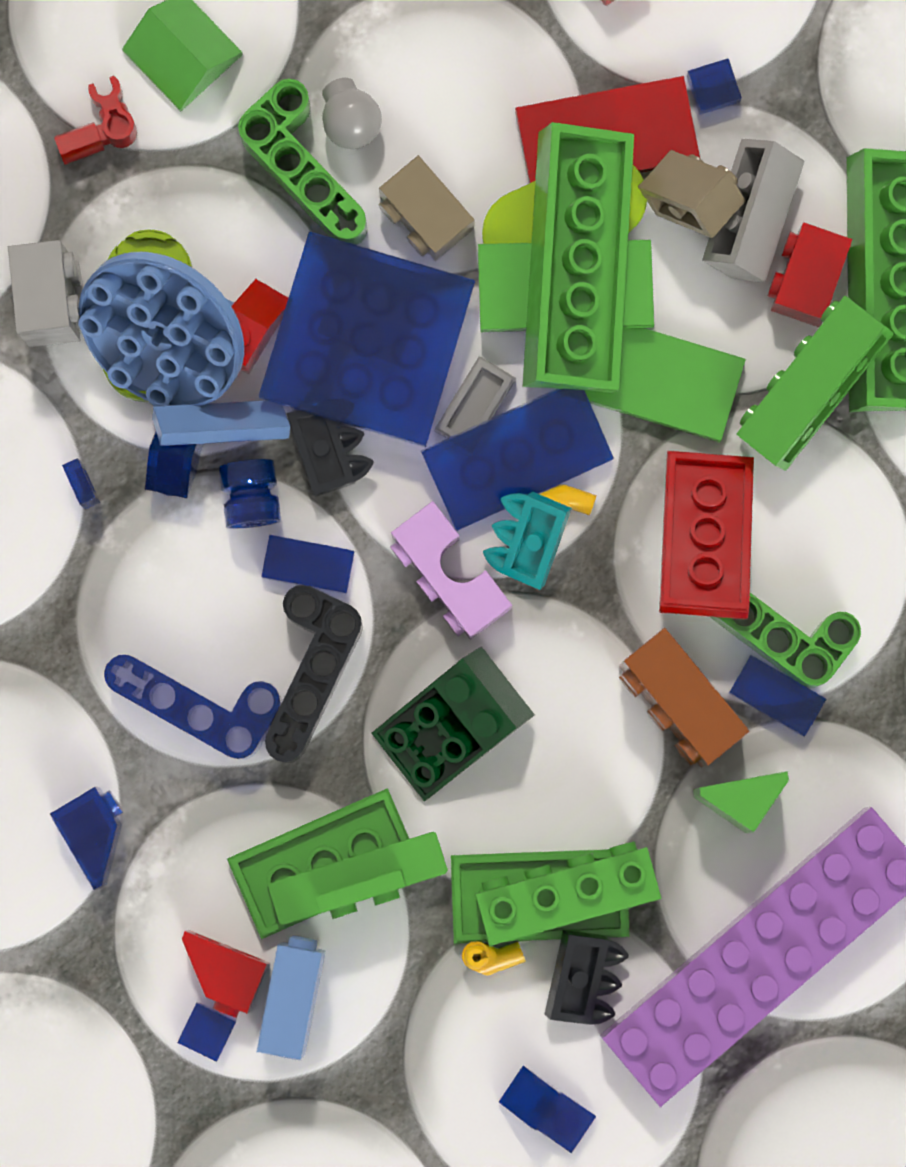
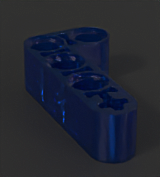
M118 655L112 658L107 663L104 671L105 681L114 692L228 757L237 760H247L258 752L282 703V697L275 687L270 683L258 681L249 684L244 689L230 712L129 655ZM133 664L131 672L146 682L150 673L154 675L145 685L141 699L137 698V694L142 691L141 688L130 682H125L122 687L119 686L121 678L116 673L120 667L127 669ZM162 685H170L175 691L174 703L166 709L157 708L153 702L154 691ZM259 690H267L273 696V706L264 714H257L250 707L251 696ZM201 706L209 707L213 713L212 725L206 730H196L191 724L192 712ZM237 728H245L251 734V745L243 752H234L228 743L230 733Z

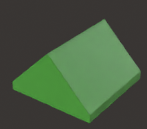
M165 0L150 7L122 48V51L180 112L243 55V52L193 0Z
M788 771L693 789V795L696 800L743 832L753 833L788 783Z

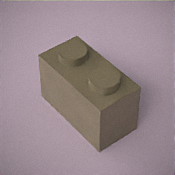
M673 150L668 152L638 186L656 216L710 238H713L746 201L736 186L738 179L729 169L722 165L714 167L706 164L693 154L686 156Z
M419 155L379 187L380 198L383 200L378 204L380 209L393 224H396L398 221L402 222L410 232L406 237L407 240L422 257L428 253L434 261H437L475 229V219Z

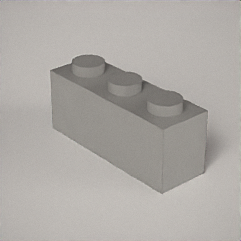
M741 139L731 172L738 179L736 186L746 201L713 238L709 237L702 261L733 279L766 282L805 161L775 141Z

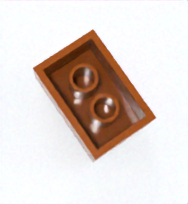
M663 628L619 665L624 672L619 677L620 681L634 697H637L640 693L651 705V708L646 711L661 731L669 728L678 738L679 742L674 747L690 766L698 763L701 768L708 766L750 732L666 628Z

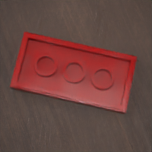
M684 76L515 107L529 183L534 182L536 179L538 132L552 122L634 134L633 165L640 173L652 171L670 150L686 156L693 154L700 158Z
M667 451L659 613L736 619L748 618L754 457Z

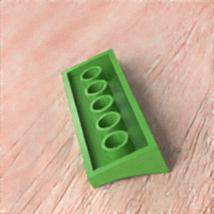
M554 122L538 132L522 387L574 389L608 393L619 391L634 134Z
M864 148L846 158L847 237L853 239L847 254L848 298L885 325L894 334L849 390V412L906 411V151Z

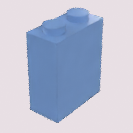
M292 935V937H289L288 943L282 942L277 945L256 1052L301 1060L306 1054L326 950L317 949L318 940Z

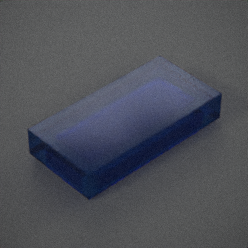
M269 534L261 578L295 585H307L316 589L347 594L355 551Z
M752 655L747 659L728 692L730 695L802 737L806 736L827 700Z

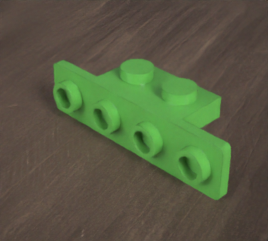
M429 832L271 882L268 885V889L279 924L286 925L330 911L332 919L358 911L356 902L373 898L375 906L400 898L398 889L446 874L448 869L437 834Z

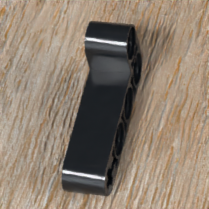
M297 585L289 589L283 600V609L288 619L295 625L315 634L265 739V746L269 755L283 763L295 762L305 753L363 630L362 618L354 607L307 585ZM300 595H309L315 599V610L308 617H297L292 612V603ZM346 613L355 619L354 630L347 636H337L331 631V622L336 615ZM327 652L336 658V667L327 676L317 675L312 670V661L319 653ZM301 692H311L317 698L316 709L309 715H298L293 708L294 698ZM288 714L299 723L309 724L304 733L298 727L296 728L292 736V740L297 743L295 751L286 750L284 755H280L278 753L280 746L275 743V738L277 735L285 737L291 727V724L283 722L285 715Z

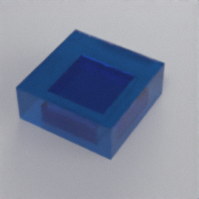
M729 58L687 72V78L700 115L741 102L742 97Z
M78 458L63 464L62 467L79 505L84 509H88L101 503L84 464Z
M197 1002L177 1043L217 1062L237 1020Z

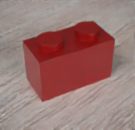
M805 222L802 223L797 234L790 231L781 255L789 258L783 274L775 272L767 295L774 298L771 311L820 327L822 324L821 317L831 303L853 239Z

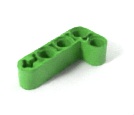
M294 79L281 80L240 118L238 128L242 144L254 159L335 243L342 247H355L366 237L367 223L365 212L292 135L309 117L311 110L308 91L301 82ZM287 95H296L302 100L299 108L294 111L283 110L279 107V103ZM255 124H265L271 129L265 139L258 141L248 137V131ZM287 154L295 155L300 159V163L292 171H282L277 167V162L282 156ZM314 185H323L329 189L330 193L324 201L312 202L306 197L307 191ZM336 206H338V211L345 220L350 221L355 218V230L351 231L346 227L340 231L339 219L333 212Z
M750 593L749 606L754 613V620L751 625L740 626L734 622L733 618L710 617L805 688H815L830 680L861 637L859 621L854 615L847 612H836L829 615L820 622L809 637L752 593ZM833 621H840L848 627L850 632L849 639L845 644H837L830 639L828 628ZM777 629L787 635L789 646L785 652L777 653L768 647L767 635L769 631ZM806 656H815L822 661L824 669L819 679H810L803 673L802 662Z

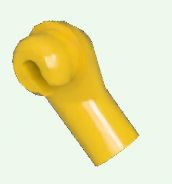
M563 484L540 493L542 496L572 508L571 510L589 516L597 496Z
M475 941L467 944L462 952V961L468 968L487 976L526 962L519 942L498 949L483 942Z

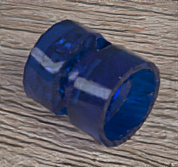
M245 460L219 466L221 491L230 495V499L224 504L226 528H254L282 521L279 498L270 491L277 485L274 460Z

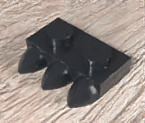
M330 399L287 413L314 497L356 484L355 482L363 478L374 464L373 459L366 456H346L348 452L359 445L365 434L363 431L352 427L337 428V425L343 423L355 408L353 403L343 399Z
M563 930L544 1015L550 1020L588 1025L604 1023L613 1018L616 1012L608 1003L597 998V996L611 994L622 987L618 977L603 968L618 965L629 957L627 951L618 943L607 939L604 935Z

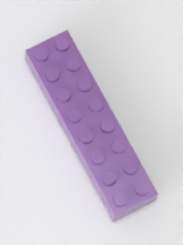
M872 807L863 808L600 1035L601 1038L654 1101L662 1107L906 896V846Z

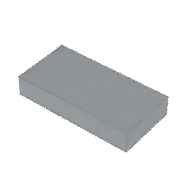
M479 356L435 427V432L472 453L516 381V377Z

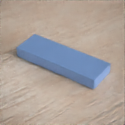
M281 400L209 403L202 406H195L193 404L153 406L152 420L161 446L289 438L290 424Z

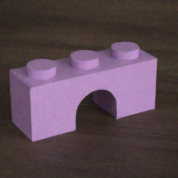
M433 501L391 532L392 538L395 540V543L390 546L391 550L405 568L412 563L422 577L416 581L431 602L439 598L448 610L443 615V618L457 636L465 632L471 640L512 609V604L487 571L465 583L455 582L444 574L441 568V558L449 547L459 541V534Z

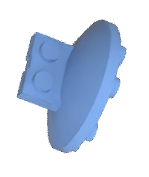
M130 252L115 256L100 265L82 289L79 299L80 319L78 324L90 352L106 371L113 385L127 389L138 397L149 401L153 406L190 404L202 406L215 401L229 389L237 378L244 360L243 333L239 320L231 307L234 302L226 299L218 288L201 273L174 258L150 252Z

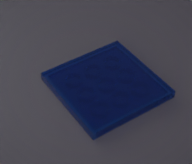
M309 231L259 398L426 448L476 280Z

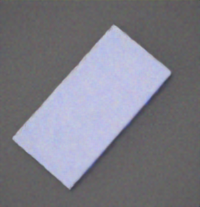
M558 388L420 451L456 531L504 510L505 507L501 502V497L513 493L528 495L532 491L539 494L614 459L585 390Z

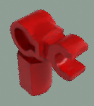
M114 75L109 77L113 89L106 96L98 94L93 83L88 85V92L92 102L101 108L99 117L102 124L95 125L93 122L54 137L64 165L105 150L104 146L111 144L116 148H126L136 140L137 128L134 119L129 113L127 105L124 102H120L123 91L119 80Z

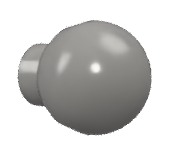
M339 78L327 84L322 91V96L326 103L322 120L327 137L334 144L345 149H358L371 143L378 135L382 122L378 104L369 94L358 90L354 81L350 78Z

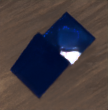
M522 1065L498 1101L535 1131H540L570 1153L574 1151L596 1118L594 1113L524 1065Z

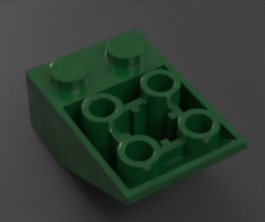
M481 646L459 660L371 734L425 802L535 716V714Z

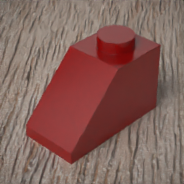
M255 279L231 306L239 320L243 333L244 360L241 370L247 374H250L293 302L292 299L258 279Z
M191 930L184 931L182 942L205 997L215 1001L213 1009L237 1018L239 1011L246 1014L249 1013L270 962Z

